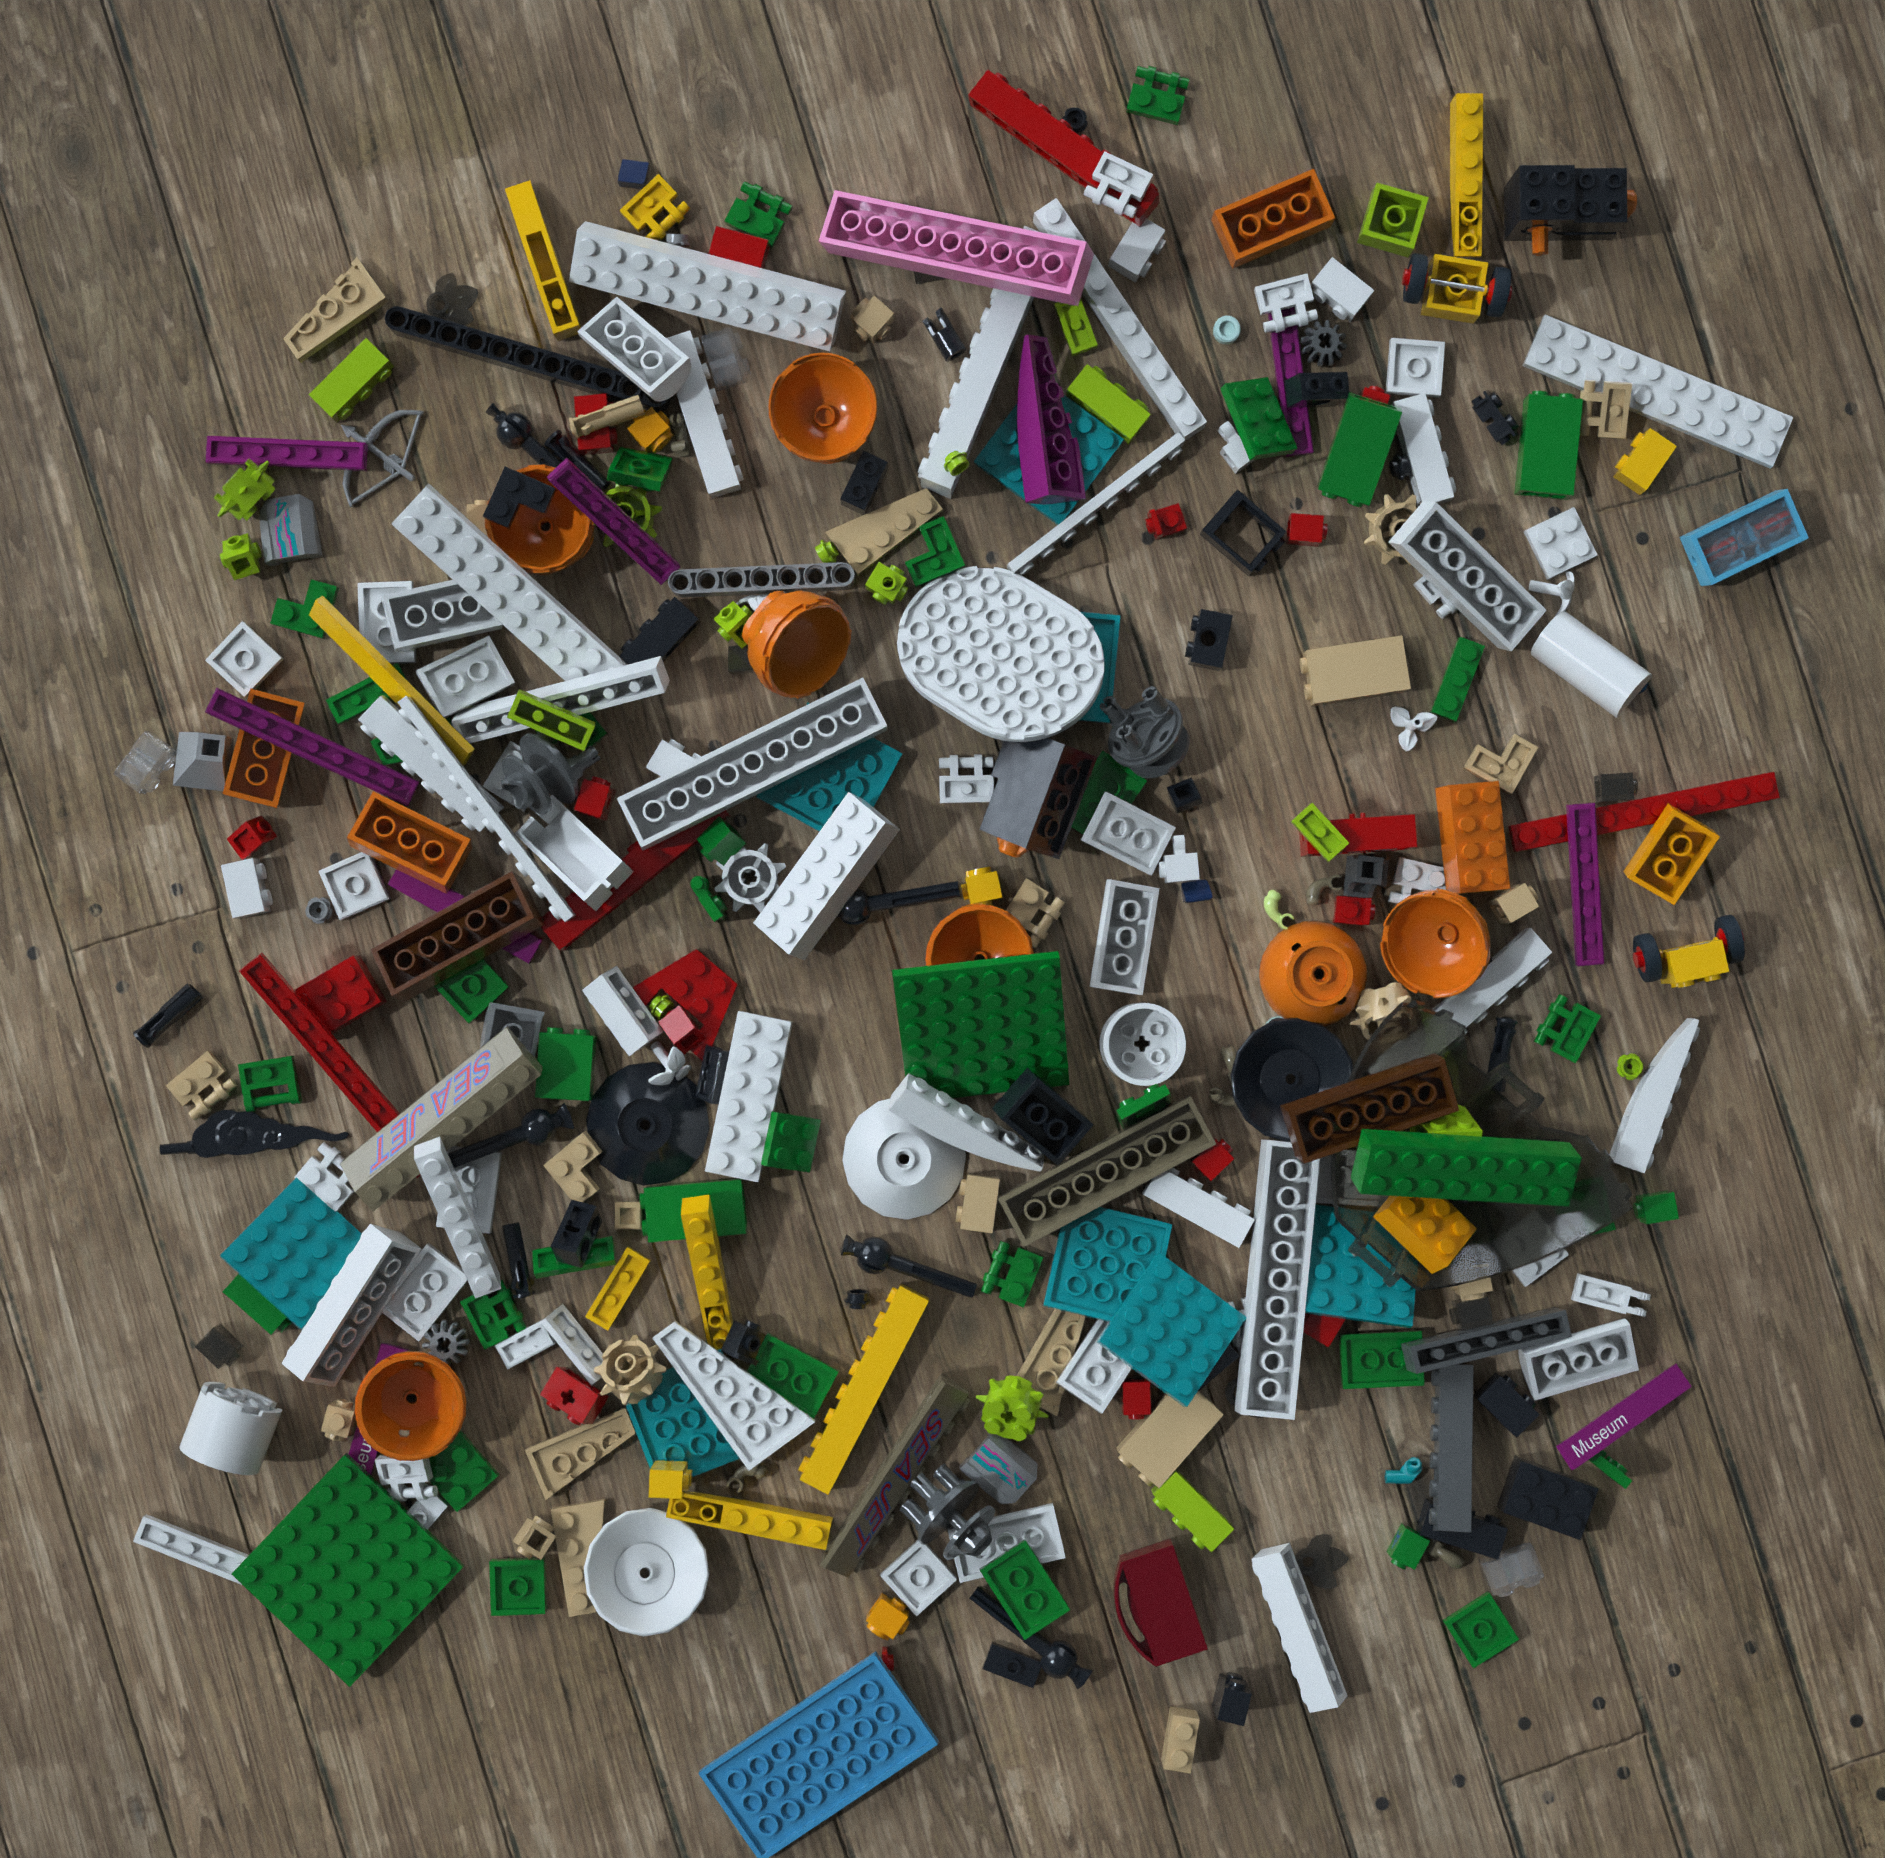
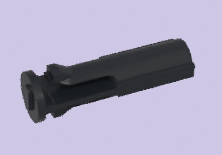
M560 430L552 433L545 441L544 446L546 448L550 447L553 451L552 454L559 457L562 461L568 458L595 485L604 491L611 482L570 444L566 436L561 435L562 432Z
M187 983L141 1028L133 1032L134 1036L142 1045L149 1048L163 1032L203 998L202 995L192 985Z
M1496 1017L1493 1050L1490 1054L1484 1089L1505 1092L1512 1040L1516 1034L1514 1028L1518 1021L1508 1017Z
M520 1223L502 1225L512 1274L511 1289L516 1290V1294L513 1297L520 1299L536 1294L535 1290H532L530 1287L534 1284V1280L529 1274Z

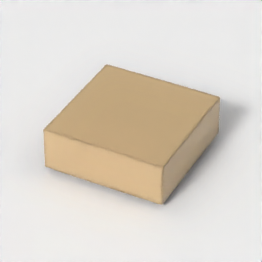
M640 1201L615 1202V1230L642 1229L643 1209L640 1207Z

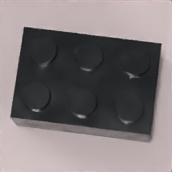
M1028 1067L992 1107L993 1111L1002 1121L1058 1166L1094 1125L1080 1110Z
M1514 1456L1497 1507L1503 1513L1581 1540L1599 1488L1585 1480Z

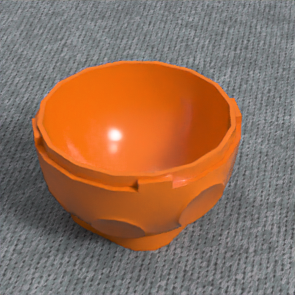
M545 464L528 465V467L516 471L557 490L546 515L520 504L510 529L485 519V530L488 538L523 570L536 575H549L573 565L586 555L594 540L595 523L548 480L547 476L555 467L546 466ZM544 523H550L551 527L548 531H542Z
M777 590L770 593L747 620L743 627L742 637L748 645L750 665L760 682L776 694L799 699L809 696L812 692L822 688L836 674L846 657L852 630L841 607L832 599L803 590L789 593Z
M976 903L962 906L940 921L933 930L928 942L925 961L926 966L974 961L975 956L978 954L983 955L985 959L1034 954L1031 937L1017 918L1008 911L998 907Z

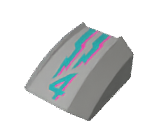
M300 494L267 499L260 509V531L265 564L275 566L284 562L323 557L313 501Z
M988 1433L985 1440L968 1458L966 1457L959 1465V1468L972 1481L975 1480L980 1488L999 1503L1010 1504L1015 1503L1037 1479L1038 1464L1011 1439Z

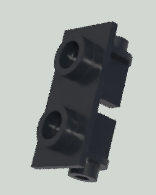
M1489 390L1483 392L1486 396L1484 399L1479 395L1471 401L1474 405L1472 409L1483 423L1492 417L1494 422L1486 428L1496 443L1500 442L1501 445H1504L1511 440L1508 436L1510 433L1513 437L1519 434L1516 430L1519 425L1511 414L1506 416L1501 408L1504 404L1497 393L1493 392L1491 394Z

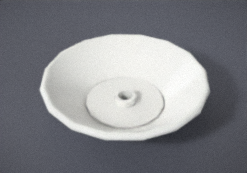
M890 1099L878 1101L857 1117L846 1136L842 1161L848 1185L862 1204L882 1216L908 1220L931 1214L951 1199L961 1179H963L966 1152L933 1137L890 1112ZM907 1154L909 1162L906 1164L900 1163L899 1156Z
M654 1508L626 1511L606 1523L589 1546L584 1566L587 1595L599 1616L619 1631L643 1637L668 1633L687 1621L704 1599L709 1578L706 1549L694 1528L684 1521L666 1518V1511ZM642 1568H646L649 1571L648 1578L640 1576Z

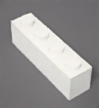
M1425 393L1394 401L1392 405L1402 409V415L1396 432L1402 453L1408 456L1411 464V475L1409 478L1414 495H1416L1417 507L1423 501H1432L1438 504L1451 501L1454 498V493H1456V485L1454 479L1449 477L1446 467H1449V461L1446 452L1441 451L1439 441L1442 440L1438 425L1434 426L1432 418L1434 407L1430 399L1427 400Z
M1171 1168L1148 1181L1142 1192L1143 1195L1238 1248L1241 1246L1255 1220L1249 1216L1251 1212L1249 1209L1238 1203L1235 1207H1232L1225 1203L1227 1197L1215 1190L1211 1194L1202 1190L1204 1184L1191 1177L1187 1181L1178 1176L1180 1171L1175 1168Z

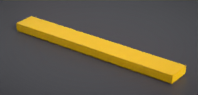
M324 596L316 599L309 616L399 707L398 701L405 696L411 697L462 766L465 765L475 750L474 747Z

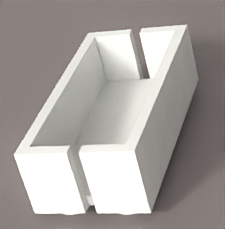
M551 795V810L545 815L538 814L549 825L544 828L531 816L515 835L583 901L597 911L613 894L610 889L612 887L618 889L634 871L557 798Z

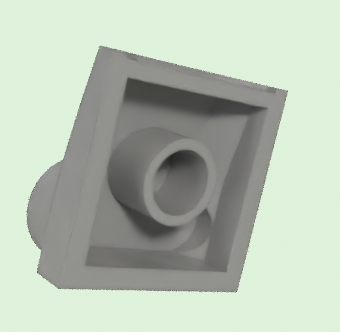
M490 1002L485 1015L480 1048L505 1027H508L535 1057L541 1022L545 1012Z

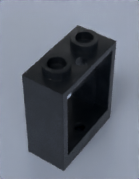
M1237 489L1202 529L1200 535L1249 576L1252 571L1258 574L1268 562L1264 559L1270 551L1276 553L1284 544L1285 540L1282 537L1287 531ZM1238 506L1274 536L1250 564L1214 534Z

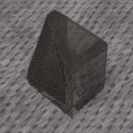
M738 645L728 646L729 674L755 673L748 659V645L743 649Z

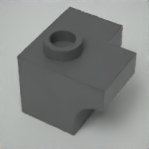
M1363 855L1347 856L1343 896L1372 898L1376 886L1386 887L1389 860Z

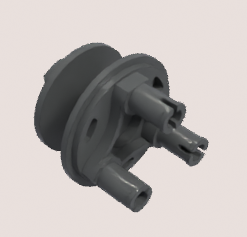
M1153 686L1143 691V701L1134 704L1127 710L1122 709L1113 696L1104 698V703L1100 704V709L1110 719L1109 722L1112 729L1108 738V749L1117 763L1130 767L1137 776L1142 778L1163 776L1181 763L1188 752L1190 737L1188 731L1183 726L1182 713L1172 701L1164 699Z
M541 732L525 734L520 739V749L525 762L513 755L503 759L502 768L505 778L501 781V788L513 795L517 809L526 810L529 807L534 812L545 815L552 808L549 793L559 801L567 804L573 803L577 799V779L583 776V771L600 760L598 751L593 746H588L579 755H573L572 758L568 759L551 744L556 740L555 738Z
M942 1464L934 1472L933 1477L948 1490L945 1492L941 1488L938 1489L923 1473H920L917 1478L922 1485L914 1479L910 1486L927 1501L928 1513L912 1498L908 1499L900 1508V1511L915 1524V1529L918 1531V1541L922 1545L928 1544L952 1525L957 1530V1533L947 1544L943 1557L946 1560H951L961 1553L974 1557L980 1555L992 1541L988 1524L995 1514V1509L992 1506H986L968 1521L961 1516L976 1496L979 1484L975 1480H960L946 1464Z

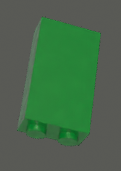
M1532 391V394H1528L1523 399L1514 495L1568 500L1574 496L1583 399L1575 398V395L1570 393L1549 396L1546 391Z
M1349 392L1317 485L1318 490L1322 491L1321 495L1331 499H1337V496L1348 499L1347 503L1357 507H1362L1363 504L1370 506L1402 415L1401 408Z
M733 1178L646 1186L643 1188L644 1193H640V1207L645 1209L646 1220H642L643 1236H648V1243L686 1239L681 1218L682 1198L710 1195L718 1236L746 1234L748 1232L743 1179Z

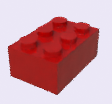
M352 955L295 989L332 1034L387 1002L360 955Z

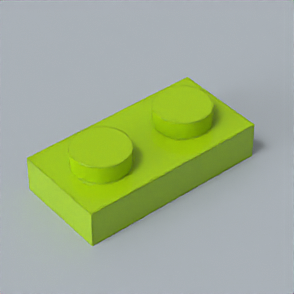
M1081 298L1078 306L1060 302L1055 303L1054 308L1071 355L1075 356L1097 348L1098 344Z
M1310 803L1291 821L1327 862L1332 860L1349 844L1313 803Z

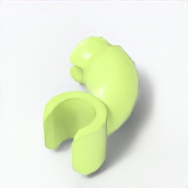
M1270 890L1264 898L1265 911L1281 929H1288V927L1282 924V919L1286 916L1291 920H1295L1294 916L1279 912L1278 902L1282 896L1275 890Z

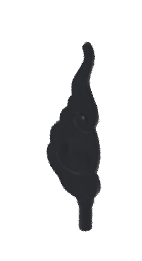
M221 1110L212 1114L205 1123L195 1129L191 1141L161 1144L160 1154L188 1153L197 1154L204 1158L216 1157L222 1153L247 1155L263 1151L267 1148L273 1150L288 1149L308 1139L340 1141L347 1138L349 1134L348 1132L331 1134L310 1126L294 1127L289 1124H280L274 1119H262L254 1112Z

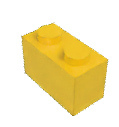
M1651 428L1643 434L1639 432L1630 443L1633 449L1629 455L1623 454L1615 465L1618 471L1613 477L1638 495H1641L1649 488L1677 447Z
M655 1460L649 1473L648 1498L682 1499L685 1491H689V1486L692 1485V1469H688V1462Z

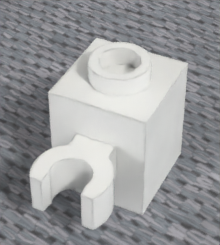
M1227 421L1221 425L1217 431L1228 444L1222 447L1220 454L1233 472L1237 474L1254 460H1249L1241 438L1237 435L1230 422Z
M1184 835L1173 836L1174 855L1163 856V862L1158 863L1160 878H1164L1165 883L1200 880L1197 853H1185Z

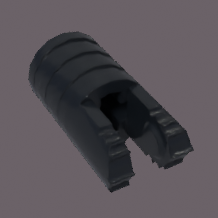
M941 307L935 313L943 326L942 330L938 331L934 322L928 317L923 320V324L945 361L949 362L961 356L966 351V347Z

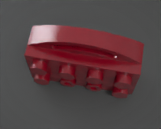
M1169 1538L1119 1555L1120 1558L1116 1567L1113 1584L1115 1608L1126 1637L1140 1655L1157 1667L1208 1650L1171 1539ZM1121 1583L1127 1584L1130 1612L1135 1624L1144 1636L1143 1641H1138L1134 1637L1124 1619L1119 1598V1585Z

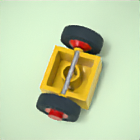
M1415 253L1410 258L1408 268L1404 269L1401 283L1404 285L1403 301L1418 304L1424 290L1421 315L1474 324L1480 316L1483 296H1486V315L1501 317L1512 295L1511 270L1496 267L1488 285H1485L1488 262L1434 254L1428 266V257L1424 254Z
M1733 915L1716 918L1714 923L1715 937L1713 940L1667 950H1659L1654 937L1650 933L1635 936L1633 938V961L1644 982L1661 980V984H1670L1671 988H1682L1695 985V979H1697V982L1722 979L1721 974L1729 972L1728 964L1739 963L1745 957L1744 936L1736 918Z

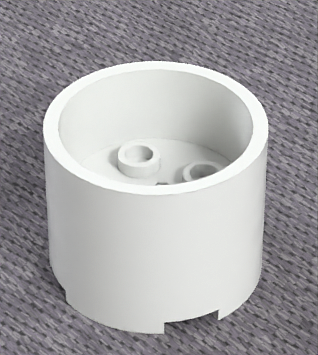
M1132 1003L1119 1008L1107 1019L1101 1030L1099 1045L1103 1061L1113 1074L1131 1084L1149 1086L1167 1080L1177 1071L1184 1059L1186 1039L1180 1022L1170 1011L1155 1004ZM1139 1036H1143V1040L1148 1041V1046H1144L1143 1051H1140L1139 1047L1134 1046V1041H1139Z
M205 1382L179 1446L180 1450L191 1459L221 1471L240 1475L258 1474L282 1409H275L277 1404L275 1401L245 1388L240 1390L232 1387L224 1389V1383Z

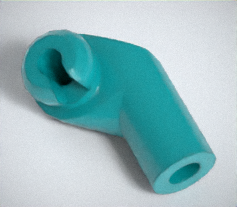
M1411 1457L1399 1470H1385V1483H1412L1422 1471L1421 1460Z

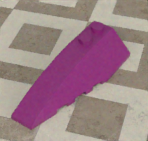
M1034 335L1024 336L1018 384V446L1025 503L1046 505L1086 499L1080 448L1077 437L1072 438L1068 425L1072 423L1070 413H1065L1061 401V398L1064 397L1062 386H1059L1055 381L1054 374L1057 370L1047 337Z

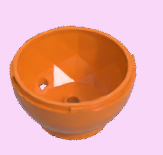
M1303 921L1282 930L1268 944L1260 962V985L1268 1004L1279 1016L1284 1019L1299 1018L1322 1024L1325 1027L1342 1020L1357 1006L1360 993L1366 987L1367 965L1358 944L1344 930L1331 923ZM1294 944H1300L1301 946L1295 952L1292 951ZM1316 969L1323 971V978H1315L1314 972ZM1345 997V1001L1338 1005V1002Z
M421 1351L395 1353L371 1368L359 1386L355 1397V1416L359 1432L373 1449L384 1456L399 1461H416L435 1456L445 1450L461 1430L466 1417L467 1402L465 1390L458 1375L448 1363L440 1358ZM415 1362H421V1363H423L424 1365L414 1364V1363H415ZM415 1394L417 1400L415 1402H408L406 1399L407 1395ZM400 1429L409 1430V1434L407 1436L400 1435L399 1431Z

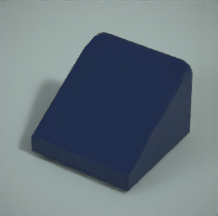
M622 159L618 175L619 187L643 189L647 185L649 162Z
M1205 879L1181 884L1183 902L1185 903L1205 901L1213 898L1209 883Z

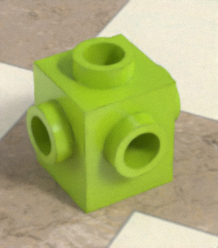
M248 533L240 536L235 535L222 541L223 553H220V559L224 568H228L234 581L260 572L259 558L262 557V552L258 543H253Z
M878 562L865 584V588L873 593L872 598L883 605H886L887 602L894 605L896 600L901 602L909 589L905 586L907 578L904 577V571L894 565H891L889 568ZM889 582L893 585L887 588L884 586V584Z
M732 601L714 618V621L720 626L717 632L727 642L732 639L743 649L747 645L742 637L743 627L753 613L745 605L740 608Z

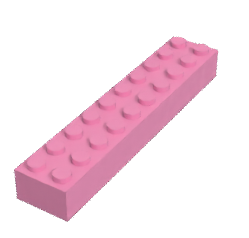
M836 190L834 191L819 238L821 245L830 254L1074 306L1079 305L1094 253L1085 241Z

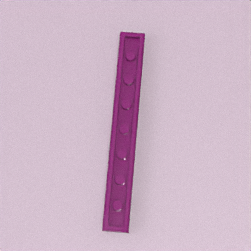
M217 687L205 710V713L403 805H409L419 784L417 780Z

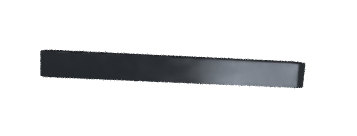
M400 306L391 307L385 314V323L395 335L591 394H607L609 399L618 402L638 395L643 409L648 410L652 407L656 413L660 410L664 412L670 405V398L657 404L650 402L651 397L639 387L635 395H625L626 387L636 384L619 371ZM399 316H404V324L395 327L393 325L394 320ZM422 325H431V329L427 334H419V329ZM451 331L457 332V337L454 341H445L447 333ZM474 340H483V344L479 349L472 350L470 348ZM500 347L509 348L508 354L505 357L496 356V352ZM528 354L535 356L533 363L530 365L522 364L524 356ZM551 363H560V368L557 372L550 373L547 371ZM577 370L586 371L585 378L579 381L574 380L573 375ZM609 377L612 379V383L608 388L599 387V382L602 378Z

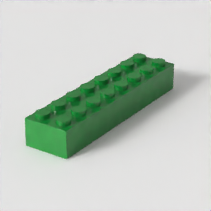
M1362 1129L1351 1180L1360 1194L1569 1207L1582 1157L1570 1142Z

